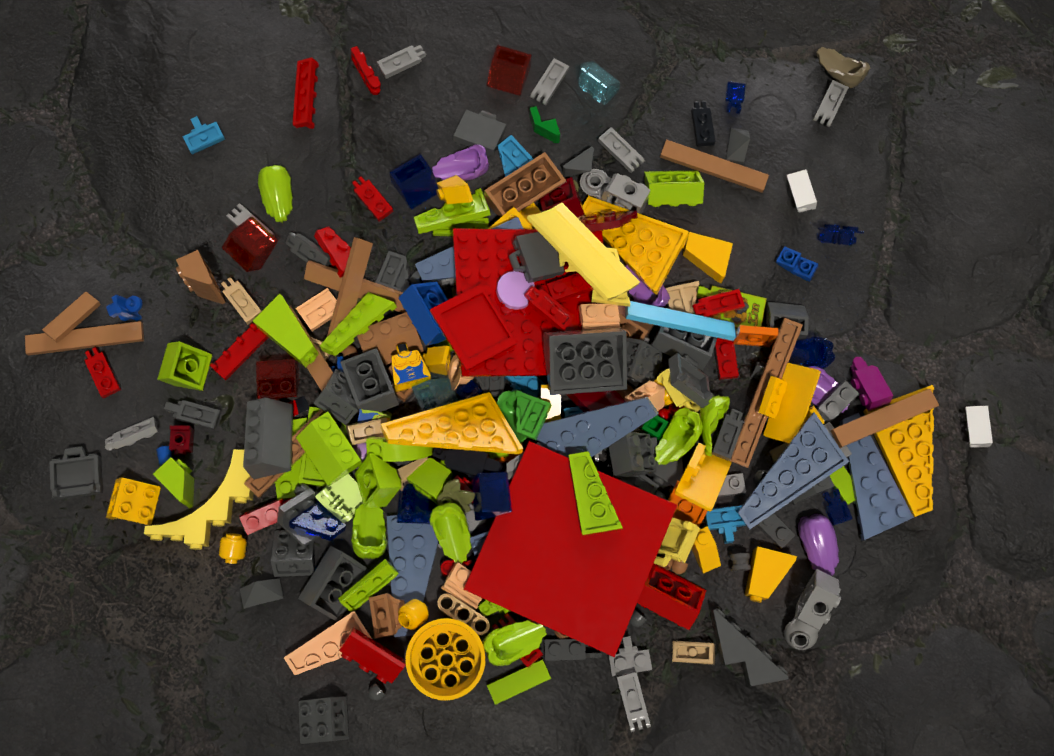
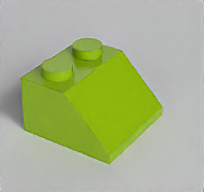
M180 341L168 343L157 380L173 386L203 391L212 354Z
M369 453L355 472L365 508L386 507L402 487L397 470L373 453Z
M170 457L153 475L182 504L188 508L193 507L194 478L190 475L192 470L180 459L175 461Z

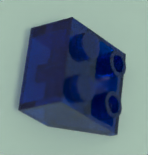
M421 154L390 172L391 183L410 210L437 195V180Z

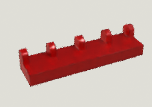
M312 57L297 61L293 126L296 128L306 126L309 129H313L315 126L312 122V114L316 112V109L313 107V98L317 97V93L314 91V83L318 81L315 69L319 67V63Z
M251 323L250 327L240 337H237L236 341L226 351L222 352V355L215 363L209 365L225 381L269 338L254 323Z

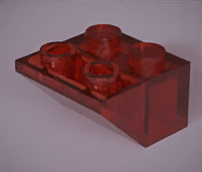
M497 45L490 67L487 86L521 96L531 68L532 55Z
M250 217L229 234L222 249L246 272L262 269L278 240L256 219Z
M296 359L256 362L257 399L265 397L270 399L297 397L299 365Z

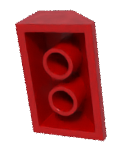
M653 563L637 603L657 613L659 616L676 623L678 626L690 630L700 613L706 590Z
M354 627L339 648L344 659L350 662L352 659L359 663L358 667L367 673L371 670L377 674L376 678L385 684L387 681L392 684L406 665L405 659Z

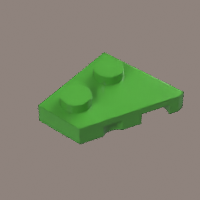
M517 390V433L536 441L552 404Z

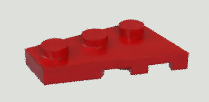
M329 226L317 230L314 235L323 252L329 254L331 258L329 261L332 266H336L339 270L337 272L339 277H343L351 248Z

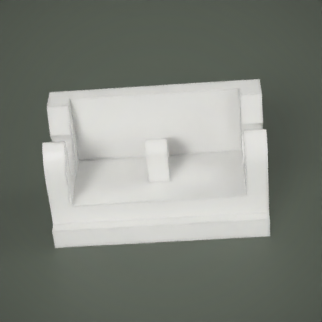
M807 170L788 174L786 177L798 212L816 209L817 201Z
M988 406L965 407L970 447H990L993 442Z

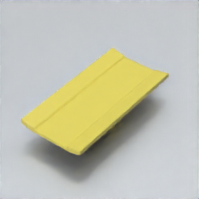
M563 203L539 214L527 216L528 221L559 252L560 267L564 266L565 262H568L569 267L565 269V272L577 271L606 301L616 298L640 283Z

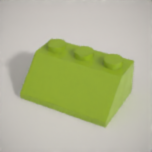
M699 171L644 172L645 185L651 190L647 201L648 205L659 207L668 204L670 206H679L680 204L697 206L698 204H703L704 181Z
M329 412L310 422L296 437L328 487L362 464L361 459Z

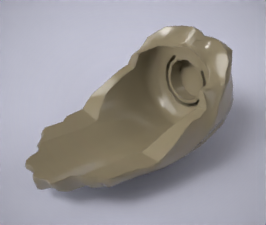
M821 47L816 52L819 63L831 77L849 88L859 85L870 70V65L867 62H858L852 58L844 57L835 49Z

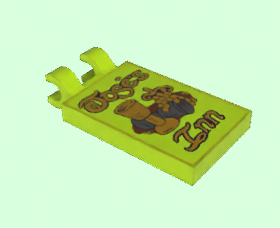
M699 286L696 297L701 299L732 290L711 286L709 290L706 287ZM741 293L745 304L743 309L710 318L733 322L735 330L740 325L761 327L767 298Z

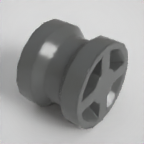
M731 554L730 560L733 563L731 571L751 570V565L748 561L750 554Z

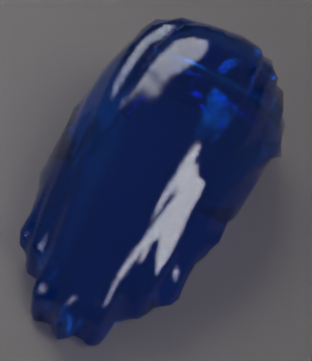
M822 337L798 340L788 363L824 369L835 360V354L832 351L833 343Z

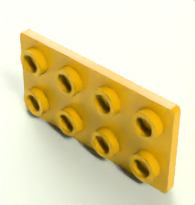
M787 363L782 380L770 376L758 412L769 417L763 434L765 437L788 444L793 440L804 425L821 371Z
M698 443L675 490V495L711 512L731 466V461L715 455H706L704 450L706 446Z

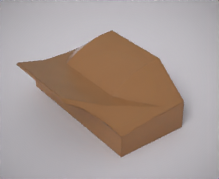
M389 593L370 597L369 603L375 639L395 635L402 627L398 621V611L405 604V601L396 599Z

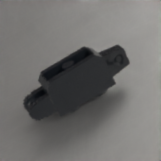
M434 448L432 455L443 460L446 467L450 470L479 478L485 476L486 471L500 473L503 468L499 461L491 459V456L483 451Z

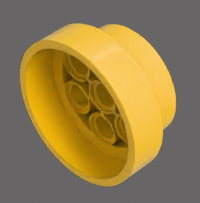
M449 618L437 619L422 626L413 635L406 651V669L411 682L421 693L436 700H454L468 694L481 680L486 664L484 646L478 634L467 624ZM439 635H448L449 641L446 645H439ZM461 640L468 642V649L464 652H460L457 649V643ZM431 648L433 656L430 659H424L422 656L423 650ZM445 654H450L453 658V662L449 666H444L441 662ZM466 660L472 663V669L468 673L461 670V664ZM430 668H434L437 671V677L434 680H428L426 677V672ZM448 675H454L457 679L453 687H448L445 683Z

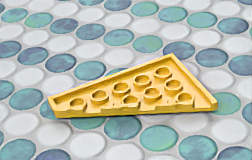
M588 196L583 204L585 218L591 214L603 216L605 212L615 211V213L631 211ZM637 213L638 218L631 219V222L622 227L601 230L603 239L612 248L617 249L618 255L656 295L689 236V231L639 213Z
M931 385L892 399L890 405L927 389H931L933 393L934 387ZM881 407V408H878V409H875V410H872V411H869V412H868L867 409H865L863 412H864L865 415H868V414H870V413H872V412H875V411H877V410H880V409H882V408H884V407ZM934 409L874 434L913 517L933 510L932 452L934 451V445L932 444V432H934Z
M490 392L381 424V431L388 444L521 454L523 452V447Z

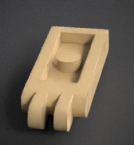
M229 277L227 280L231 285L228 287L223 281L221 283L224 287L222 292L248 325L262 311L239 281L234 282Z

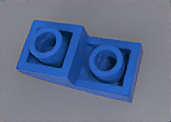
M785 246L776 260V263L782 268L809 282L818 268V263L801 257L800 252Z

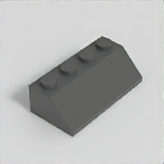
M266 397L247 402L243 468L253 479L291 471L292 404Z

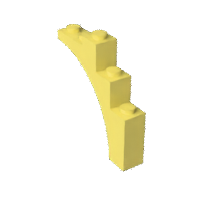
M233 449L231 464L224 481L216 493L203 506L177 521L162 525L145 526L144 534L149 536L150 540L162 541L163 537L171 538V541H183L184 538V544L190 546V549L202 550V546L209 547L211 523L213 526H225V523H231L233 500H235V503H247V500H253L254 493L244 485L251 477L243 468L244 450Z

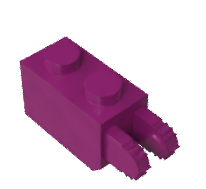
M855 357L850 367L853 374L851 385L859 393L861 404L866 406L868 412L890 405L893 394L878 367L873 365L867 366L864 359Z

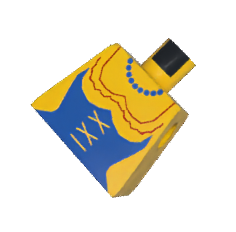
M407 344L398 345L396 347L398 354L391 357L394 391L399 392L430 384L431 375L419 351L409 352Z

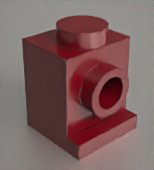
M170 426L169 450L177 456H186V453H193L195 430L191 426ZM178 438H183L182 442L178 443Z

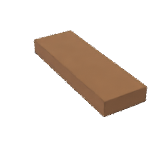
M85 292L42 330L47 336L58 343L101 304L93 296Z

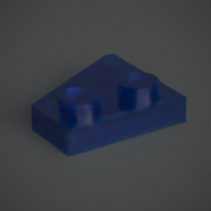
M316 502L289 521L290 528L295 529V527L307 530V534L317 535L329 541L344 532L346 525L320 502Z

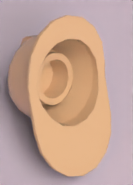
M455 354L450 362L448 371L452 391L458 385L468 384L470 380L474 379V377H461V363Z

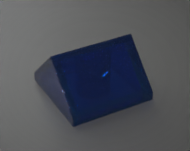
M478 473L471 481L472 492L475 493L473 500L475 520L479 521L512 512L508 473Z

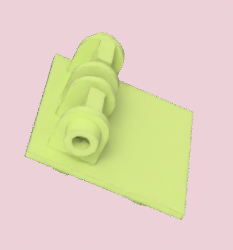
M349 474L329 487L328 485L325 486L315 496L341 525L353 518L355 509L363 502L358 484Z

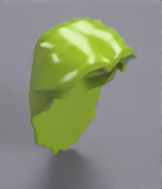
M281 165L266 166L261 169L258 175V187L266 213L274 217L276 222L283 223V221H287V216L293 209V197L290 183L291 177Z
M713 396L709 400L710 404L704 408L700 407L699 416L703 424L701 436L703 444L706 446L704 449L705 454L708 456H712L711 434L716 430L719 419L724 418V414L729 408L730 398L728 396Z
M686 407L675 412L671 423L663 434V438L655 447V460L659 465H667L669 462L678 461L695 445L703 430V424L697 412L690 411Z
M363 502L355 509L351 537L353 551L360 558H379L383 555L388 543L386 540L383 510L380 507L365 508Z
M447 503L435 507L430 514V525L443 549L444 555L453 559L455 563L462 564L463 561H467V554H469L472 548L466 516L456 503Z
M526 620L493 630L483 641L484 650L487 653L489 662L494 666H505L529 655L533 650L540 647L543 637L547 635L546 628L541 624Z

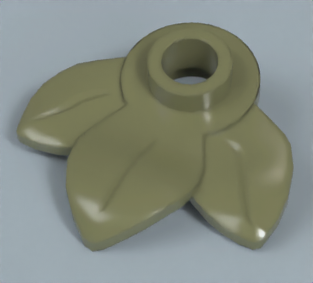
M455 479L444 485L443 492L437 498L438 505L456 503L463 513L471 511L469 504L474 500L475 493L460 490V481Z

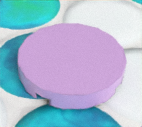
M507 272L498 281L496 294L499 301H502L507 308L514 310L524 309L529 305V300L525 298L524 294L531 286L535 287L534 282L528 283L523 272Z

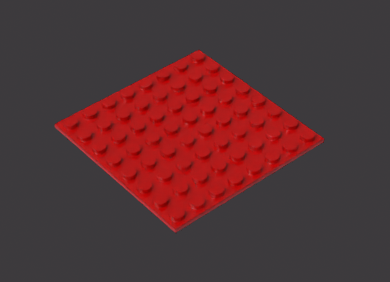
M453 228L456 296L481 284L517 341V344L467 371L461 364V377L547 376L543 332H558L559 330L529 305L524 309H509L502 301H499L496 294L497 283L500 278L507 272L513 271L508 256L516 251L513 246L516 236L538 231ZM602 231L592 232L603 244ZM517 256L520 266H522L519 256ZM565 262L564 269L569 267L568 262ZM564 272L562 275L555 276L554 278L536 281L534 285L536 289L541 288L549 294L547 283L577 274L578 272ZM593 290L559 302L575 316L564 331L582 330L579 314L580 304H603L591 302Z
M529 441L463 590L615 657L677 505L598 471L623 529L582 536L569 458Z

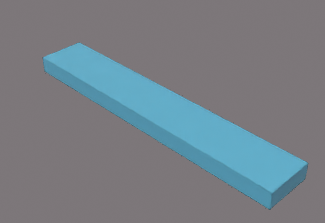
M630 301V307L625 306L626 319L731 341H734L736 338L735 324L733 322Z

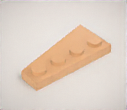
M352 611L286 655L284 659L294 675L342 658V652L339 651V648L353 627L371 639L372 637L356 612Z

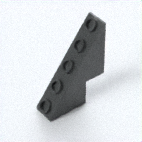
M657 437L651 438L654 458L656 457ZM608 446V447L605 448L604 450H605L607 453L610 454L609 446ZM682 457L678 461L669 462L667 465H659L656 461L657 472L647 475L653 478L652 481L659 486L664 485L669 488L671 493L677 480L680 481L683 475Z
M716 608L710 611L721 666L741 662L746 687L789 679L787 676L788 672L782 666H776L771 661L772 657L767 652H761L756 648L757 644L753 639L743 636L740 633L741 629L735 623L731 622L730 624L725 619L726 615L720 609Z

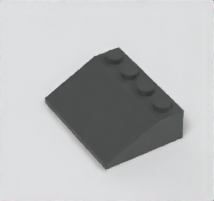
M621 328L543 332L544 357L550 395L627 389V342L625 330Z

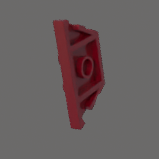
M637 210L621 213L609 211L605 212L603 216L591 214L587 215L585 219L579 220L591 232L622 227L631 222V219L638 218Z

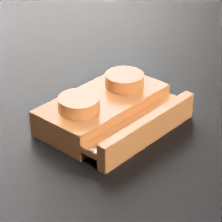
M326 288L298 306L296 310L313 332L332 319L337 300L329 289Z
M580 304L579 314L582 330L621 328L618 305Z
M457 562L452 567L441 588L473 610H476L482 598L463 590L471 571Z

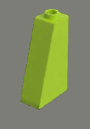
M281 294L253 320L260 331L305 368L315 361L319 354Z

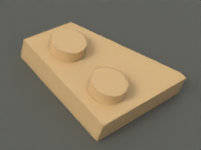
M699 281L666 288L670 296L667 307L672 310L693 314L692 305L696 302Z

